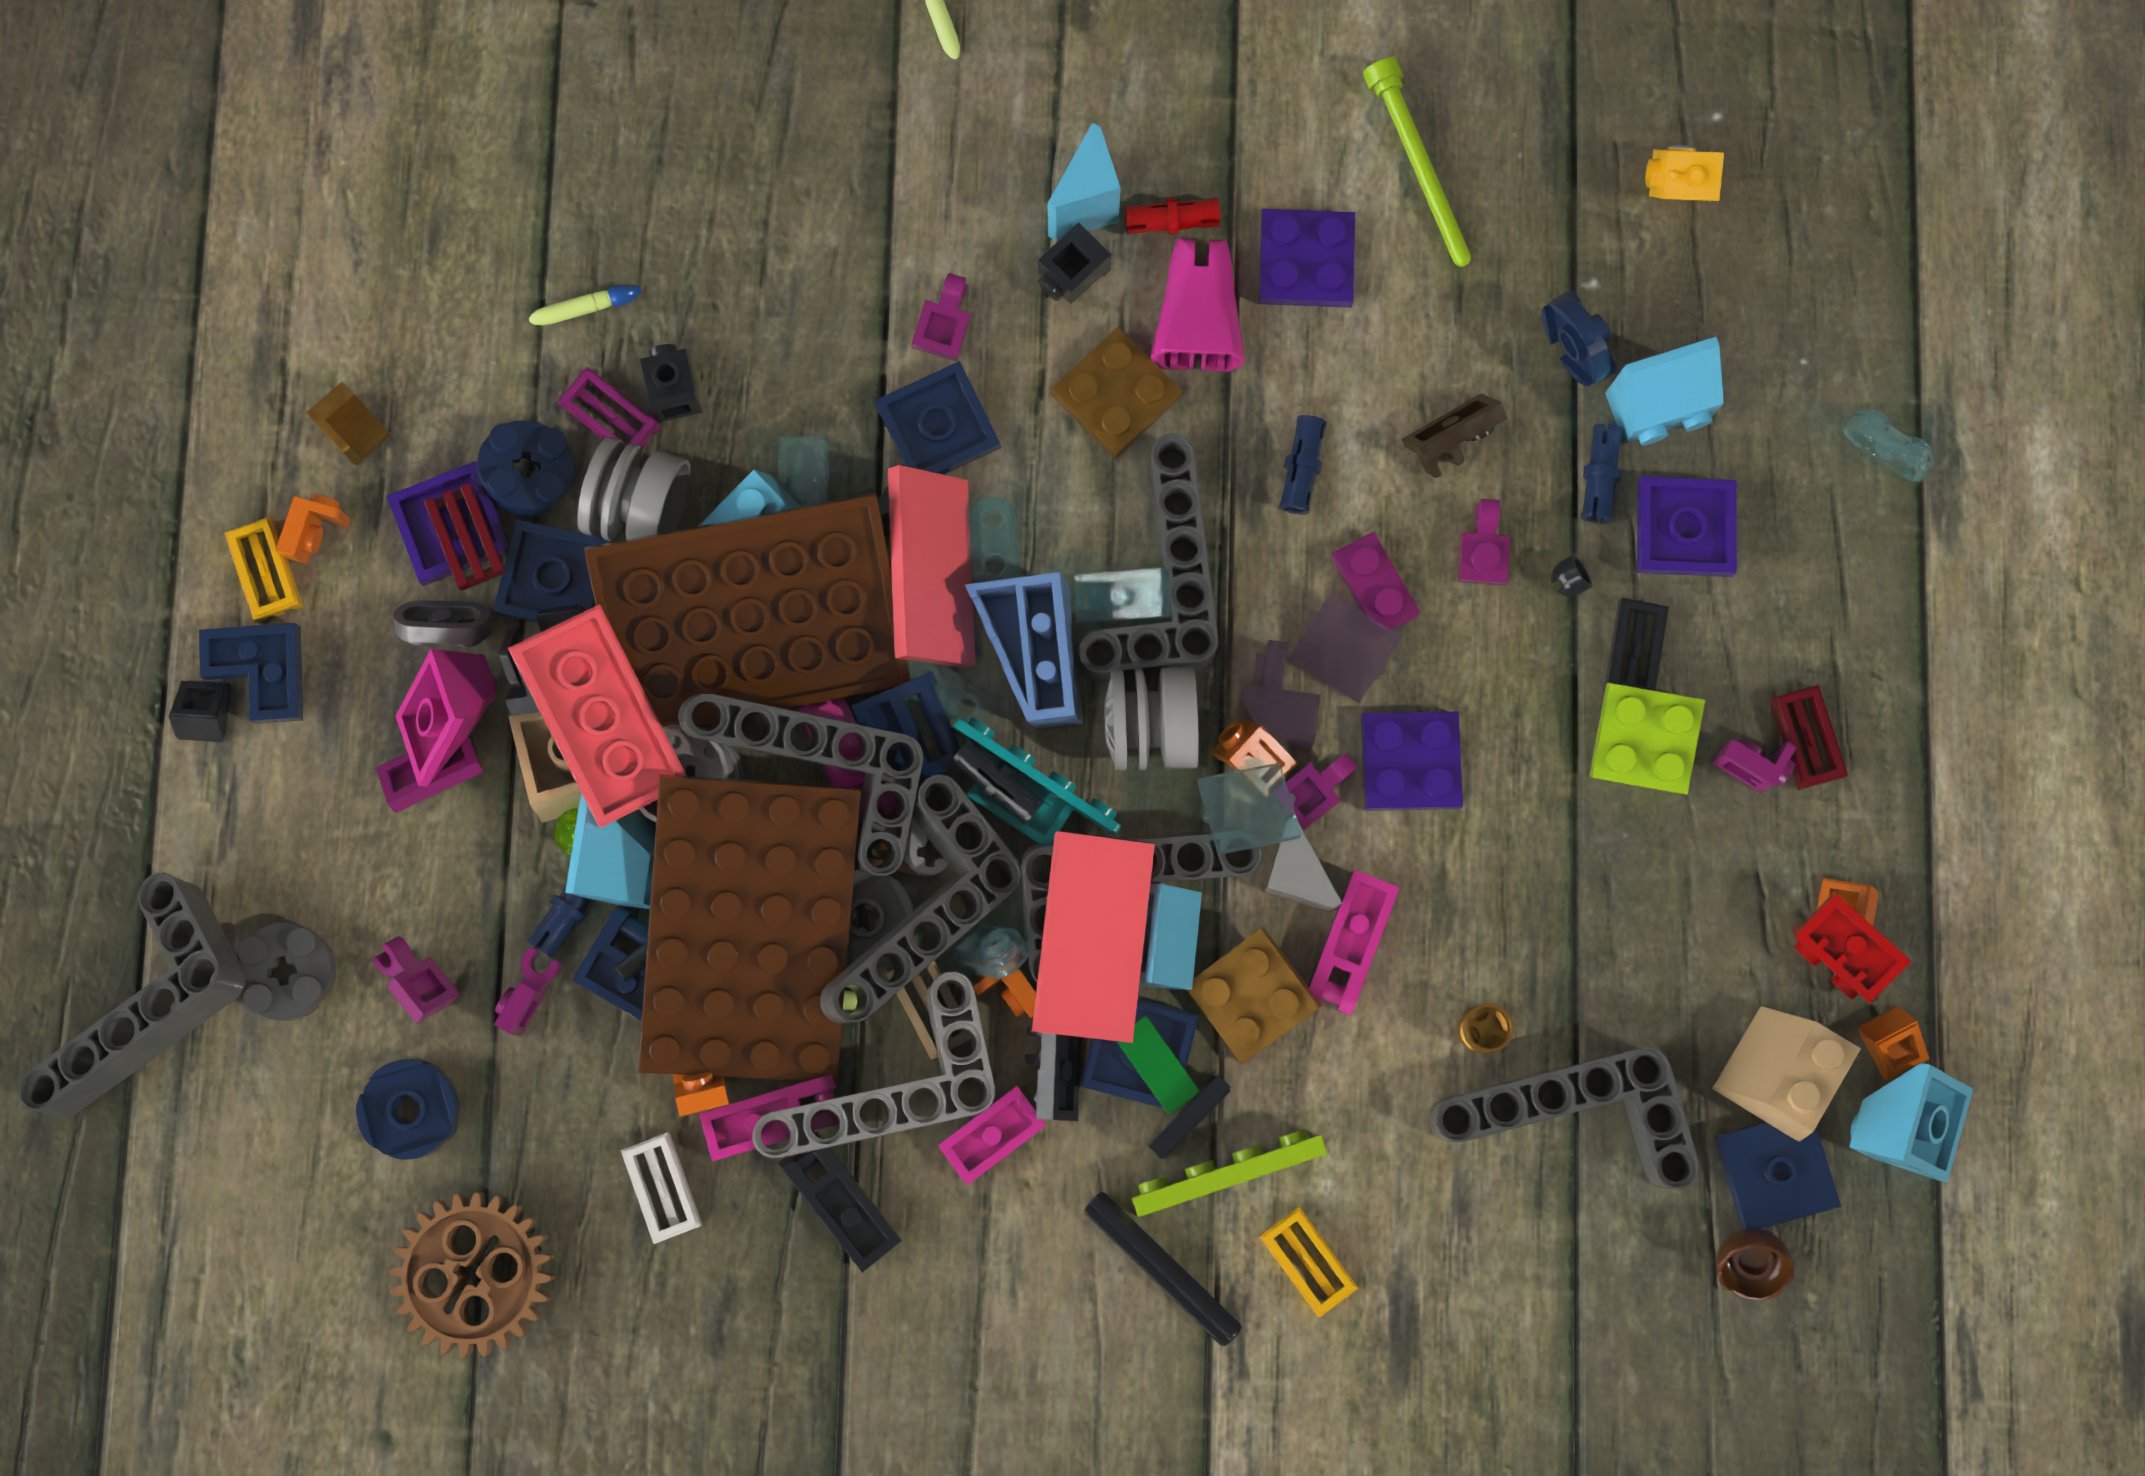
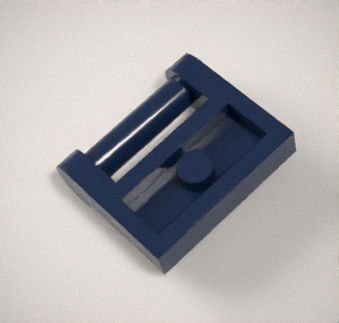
M933 671L922 674L851 706L859 725L908 735L920 744L923 751V763L919 781L957 767L952 765L950 761L961 749L934 688L938 683ZM915 694L919 699L943 754L933 760L928 753L905 698ZM898 743L892 744L886 753V760L892 769H900L906 761L905 749Z
M618 905L610 915L572 981L642 1021L645 968L624 982L614 966L629 955L613 946L621 934L641 946L644 945L648 940V927L632 918L633 912Z

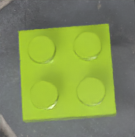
M1606 683L1589 777L1688 795L1705 700Z

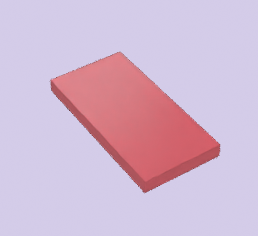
M902 465L888 468L895 658L960 668L976 666L973 600L965 586L966 584H972L968 480Z
M600 604L508 648L599 828L657 800L660 774L687 776Z
M1055 832L1032 1031L1133 1043L1155 844Z

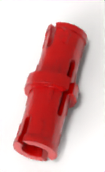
M1176 197L1166 198V202L1142 205L1127 204L1125 205L1127 235L1144 232L1168 231L1169 235H1177L1179 230L1220 227L1218 197L1190 201H1176Z

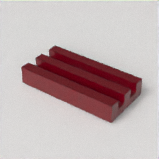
M469 483L460 486L458 491L452 492L450 490L442 493L443 497L438 499L432 497L424 501L457 587L461 591L506 573L473 487ZM466 501L491 564V567L483 570L458 507V503ZM447 508L473 572L470 576L465 574L441 513L443 509Z
M1819 685L1769 699L1782 743L1790 741L1797 746L1791 760L1796 762L1792 774L1798 791L1848 776ZM1808 698L1831 771H1824L1816 740L1802 703L1803 699ZM1790 703L1813 776H1809L1786 704Z

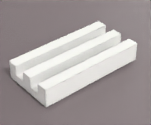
M664 1133L621 1150L653 1244L703 1226L670 1133ZM661 1146L687 1218V1221L682 1223L680 1222L654 1149ZM641 1153L645 1155L670 1225L669 1228L664 1230L661 1228L636 1155Z

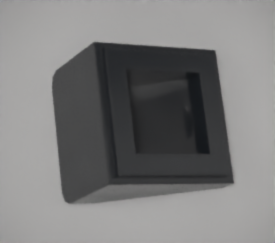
M181 681L169 714L170 723L178 739L209 742L223 741L226 733L231 690L229 683Z

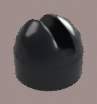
M1571 555L1559 562L1551 573L1552 583L1561 580L1564 586L1557 591L1563 596L1573 597L1592 588V581L1587 570L1575 555Z

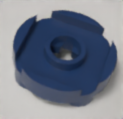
M1568 290L1543 307L1542 321L1546 335L1551 345L1560 341L1566 355L1559 359L1575 380L1584 386H1590L1616 373L1615 361L1605 343L1611 338V332L1607 323L1599 314L1590 316L1574 291Z
M525 420L496 425L482 443L476 464L477 480L484 493L486 490L488 495L496 501L495 505L503 511L519 516H536L549 511L551 506L557 504L567 495L575 470L574 458L567 446V439L564 434L541 423ZM522 458L531 460L532 464L537 465L538 470L532 471L530 478L521 477L520 469L513 468L512 464L518 463Z
M399 1060L379 1068L369 1078L371 1081L365 1086L364 1092L360 1094L356 1105L357 1124L365 1141L383 1154L396 1159H418L436 1152L447 1140L453 1137L458 1127L457 1120L460 1104L453 1082L438 1066L417 1060ZM410 1095L412 1102H419L420 1111L415 1116L416 1120L410 1124L406 1117L398 1118L396 1115V1109L403 1106L402 1098Z

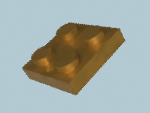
M1117 326L1050 389V395L1116 460L1183 397V390Z
M1264 927L1260 928L1193 978L1192 990H1187L1241 1065L1322 1007V1004Z

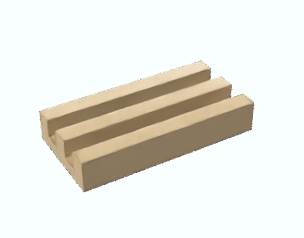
M935 961L927 966L933 981L939 975H942ZM894 970L886 973L889 980L892 978ZM918 974L911 981L928 1011L926 996L928 990ZM947 984L940 985L938 990L948 1009L958 1008L959 1006ZM903 987L896 994L931 1060L938 1058L937 1049ZM963 1031L954 1037L950 1034L947 1040L949 1051L971 1040V1037Z

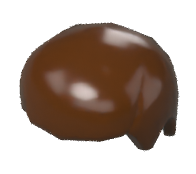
M1749 1227L1733 1232L1722 1242L1718 1250L1716 1270L1720 1284L1724 1290L1732 1291L1733 1294L1742 1299L1760 1302L1780 1295L1793 1280L1794 1267L1790 1251L1781 1239L1768 1230Z

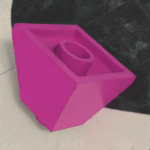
M430 649L399 708L396 719L418 786H429L479 723L488 704L494 701L497 693V681L490 671L485 655Z

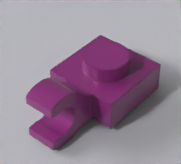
M948 273L939 304L925 300L912 340L913 349L958 362L971 320L969 312L959 310L963 304L968 287L965 284V277Z
M1480 499V504H1476L1475 533L1463 532L1460 535L1457 582L1505 586L1508 583L1510 536L1496 535L1500 514V500Z
M1347 753L1338 758L1320 774L1309 763L1274 791L1272 795L1291 819L1296 817L1304 831L1341 801L1332 789L1351 776L1358 767Z
M400 936L384 943L382 947L385 951L373 959L377 968L384 975L393 977L387 988L416 1024L453 1004L460 995L431 957L419 962L411 952L407 942Z
M533 947L529 948L521 959V970L524 974L523 982L519 981L516 988L509 987L500 998L495 1012L500 1015L494 1025L512 1035L522 1036L546 995L544 991L550 982L557 978L562 968V963L552 960L545 972L538 973L534 968V961L540 951Z

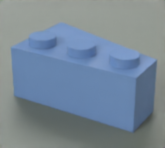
M1060 572L966 584V589L977 608L984 624L983 626L1003 665L1002 668L1027 722L1035 729L1082 724L1083 714L1069 583Z

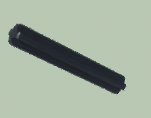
M1098 1193L1086 1205L1084 1209L1085 1215L1220 1346L1225 1347L1236 1338L1242 1328L1241 1324L1106 1193Z

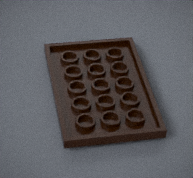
M875 493L584 548L596 606L601 605L662 727L679 724L678 712L682 703L689 697L698 694H715L787 709L889 689L911 680L907 660L895 658L892 576L877 495ZM701 702L694 708L692 721L695 726L715 723L716 713L710 704ZM751 712V713L747 714L745 717H747V716H752V715H757V714Z
M660 774L638 1073L697 1075L711 1071L712 1076L806 1081L831 1074L834 1082H837L842 1024L832 1022L824 1015L820 1005V997L827 984L844 971L847 966L860 788ZM843 988L839 995V1005L842 1010L845 988Z

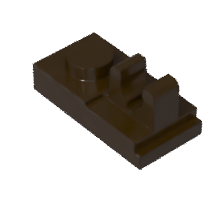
M1480 394L1401 440L1405 448L1418 455L1425 472L1434 478L1442 476L1441 470L1438 467L1440 454L1447 453L1450 462L1457 466L1463 464L1464 456L1459 444L1463 441H1477L1489 436L1494 431V426L1508 418L1501 402Z

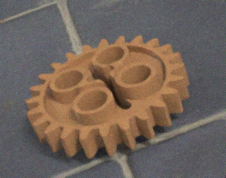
M476 1192L473 1194L470 1206H468L463 1194H455L452 1199V1210L443 1200L434 1202L436 1217L433 1218L425 1212L418 1213L416 1217L422 1229L420 1231L412 1228L404 1229L402 1233L411 1242L410 1246L393 1249V1253L404 1259L403 1266L389 1269V1274L402 1278V1284L394 1287L389 1292L390 1295H404L406 1300L395 1311L396 1314L401 1315L411 1312L414 1318L406 1330L412 1332L422 1327L425 1328L426 1332L422 1340V1345L424 1346L430 1345L440 1338V1354L443 1355L450 1353L456 1343L459 1345L461 1358L470 1357L475 1344L482 1357L490 1355L493 1348V1339L502 1350L510 1347L511 1338L509 1331L520 1338L526 1336L529 1332L523 1319L531 1321L540 1320L542 1315L533 1305L535 1302L551 1300V1296L540 1289L541 1283L555 1280V1275L542 1271V1264L554 1259V1254H540L538 1249L548 1239L547 1234L532 1237L530 1231L535 1226L537 1219L533 1217L520 1222L518 1220L522 1209L520 1204H514L504 1212V1196L501 1195L495 1196L489 1205L486 1206L484 1192ZM464 1225L470 1227L476 1235V1245L470 1253L462 1252L456 1243L457 1232ZM496 1235L499 1238L497 1246L486 1256L476 1271V1275L481 1278V1281L468 1284L460 1294L461 1296L457 1300L453 1312L447 1313V1304L468 1280L469 1274L464 1268L480 1262L488 1248L490 1239ZM503 1253L511 1254L518 1264V1271L510 1281L503 1279L497 1271V1261ZM435 1268L442 1270L448 1279L447 1289L441 1296L433 1294L428 1287V1276ZM474 1296H480L488 1303L489 1315L483 1323L475 1322L469 1315L468 1306Z

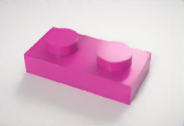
M1016 1086L940 1143L938 1147L968 1186L1047 1125L1043 1120L1036 1119L1035 1109L1018 1086Z

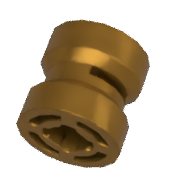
M1486 1003L1472 1007L1464 1012L1458 1021L1457 1032L1459 1040L1466 1049L1477 1054H1487L1500 1051L1509 1044L1513 1037L1514 1025L1512 1017L1504 1008L1497 1004Z

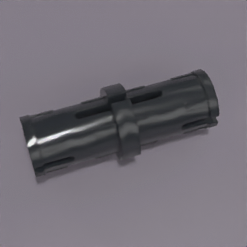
M970 738L950 761L952 765H956L984 789L981 794L987 799L993 796L1018 817L1024 825L1044 803L1042 798L1037 797L1010 774L1013 769L1007 764L1003 767L1000 766L975 745Z

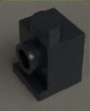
M1078 222L1038 259V273L1042 276L1038 282L1053 300L1058 301L1063 296L1072 304L1102 275L1105 276L1111 270L1112 254ZM1066 268H1076L1079 273L1070 279L1063 272Z
M662 344L652 347L648 351L650 357L639 359L648 397L649 410L658 423L703 413L691 359L686 349L677 350L674 344ZM675 373L674 378L669 382L659 380V376Z

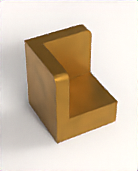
M342 381L306 412L356 466L390 436V432Z

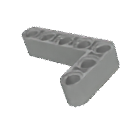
M946 972L938 976L929 986L926 993L927 1008L938 1053L941 1076L771 1112L762 1116L754 1127L753 1143L756 1150L761 1155L770 1159L783 1158L965 1118L985 1111L993 1102L995 1086L971 981L965 975L958 972ZM952 983L961 990L962 1003L958 1008L948 1009L939 1003L937 991L940 985ZM963 1031L971 1037L973 1049L968 1057L959 1058L949 1051L947 1040L952 1032ZM965 1079L977 1081L983 1090V1098L976 1107L964 1105L958 1097V1087ZM925 1090L933 1096L935 1108L929 1117H918L911 1111L909 1099L914 1091ZM876 1100L885 1106L887 1118L881 1127L870 1128L862 1122L860 1109L866 1101ZM819 1111H829L838 1120L837 1133L830 1139L818 1138L811 1130L812 1116ZM778 1121L788 1128V1144L780 1150L767 1148L761 1140V1130L769 1122Z

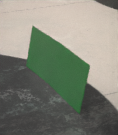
M1144 1016L1135 1023L1133 1043L1116 1041L1168 1115L1200 1093L1198 1087L1147 1016Z

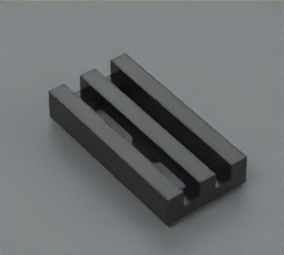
M1621 598L1618 601L1604 693L1606 683L1656 691L1669 606ZM1632 610L1636 611L1625 682L1623 683L1618 681L1629 613ZM1647 614H1653L1654 622L1644 684L1639 686L1636 685L1646 617Z
M1219 1075L1215 1076L1148 1147L1158 1158L1165 1159L1231 1091V1087Z

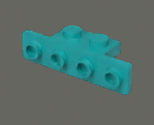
M971 717L969 722L966 723L958 718L953 725V731L967 740L970 738L975 745L991 755L992 759L1003 767L1007 764L1013 769L1010 773L1037 797L1044 800V803L1024 825L1018 817L993 796L987 799L981 794L984 789L976 782L967 794L970 800L1035 843H1052L1055 832L1060 831L1073 810L1112 836L1116 835L1121 828V825L1113 820L1117 812L1096 798H1092L1089 804L1073 794L1077 787L1075 784L1055 771H1052L1049 777L1032 767L1036 759L1014 744L1006 750L992 740L996 733L982 722Z

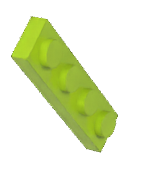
M1307 1129L1299 1130L1279 1137L1278 1139L1281 1144L1279 1148L1262 1153L1260 1144L1232 1153L1234 1163L1215 1168L1213 1160L1186 1168V1179L1169 1184L1165 1175L1138 1184L1141 1194L1131 1197L1138 1217L1326 1155L1328 1153L1322 1135L1309 1137Z

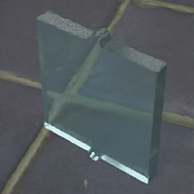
M1280 762L1199 778L1197 780L1205 809L1202 819L1205 823H1209L1218 855L1301 838V830L1293 807L1296 798L1293 794H1289Z

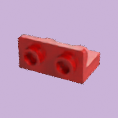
M1833 892L1802 925L1797 924L1791 930L1794 937L1799 940L1793 947L1813 966L1816 967L1822 961L1835 972L1836 975L1831 979V982L1851 1000L1860 995L1870 1004L1912 962L1909 957L1836 892Z

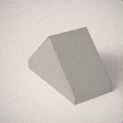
M1295 817L1287 821L1282 828L1264 892L1330 912L1339 907L1342 902Z

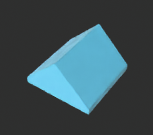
M1094 123L1089 127L1048 201V237L1056 241L1060 240L1078 222L1087 231L1119 223L1121 188L1102 129Z

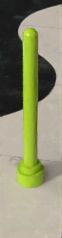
M1396 57L1381 59L1368 66L1362 73L1369 91L1375 92L1378 98L1384 99L1455 265L1464 267L1469 264L1471 254L1400 91L1403 87L1401 79L1404 74Z

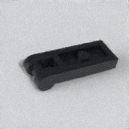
M818 1132L814 1133L818 1138L824 1139ZM831 1147L784 1157L778 1162L786 1176L862 1273L902 1241ZM820 1161L828 1172L813 1183L806 1171Z

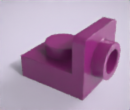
M1732 739L1720 747L1711 763L1757 792L1762 793L1775 786V784L1781 787L1789 778L1796 765V762L1792 761L1791 757L1797 746L1788 741L1776 748L1771 758L1767 760L1764 758L1765 752L1759 746L1746 740H1739L1738 742Z

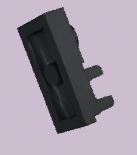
M1032 1025L1027 1027L1026 1035L1039 1036L1041 1038V1051L1038 1054L1025 1055L1026 1063L1040 1065V1069H1038V1082L1034 1089L1036 1119L1078 1121L1082 1037L1032 1031Z

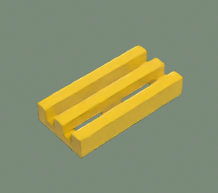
M269 516L224 533L254 621L261 623L266 621L269 616L275 615L277 617L286 614L285 611L288 609L297 610L304 607L288 559L276 551L280 535L275 520ZM264 531L286 598H280L259 532ZM248 537L270 604L264 606L262 605L241 539Z
M1299 1206L1274 1223L1268 1230L1258 1235L1318 1318L1359 1289ZM1296 1221L1343 1284V1287L1338 1291H1335L1290 1229V1226ZM1280 1233L1328 1297L1322 1303L1319 1302L1274 1240Z

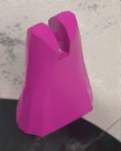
M1176 239L1150 359L1165 370H1192L1195 353L1201 354V370L1230 372L1245 363V352L1236 305L1233 268L1228 242L1225 240L1209 239L1208 253L1205 260V265L1207 266L1205 267L1195 266L1197 265L1195 239Z

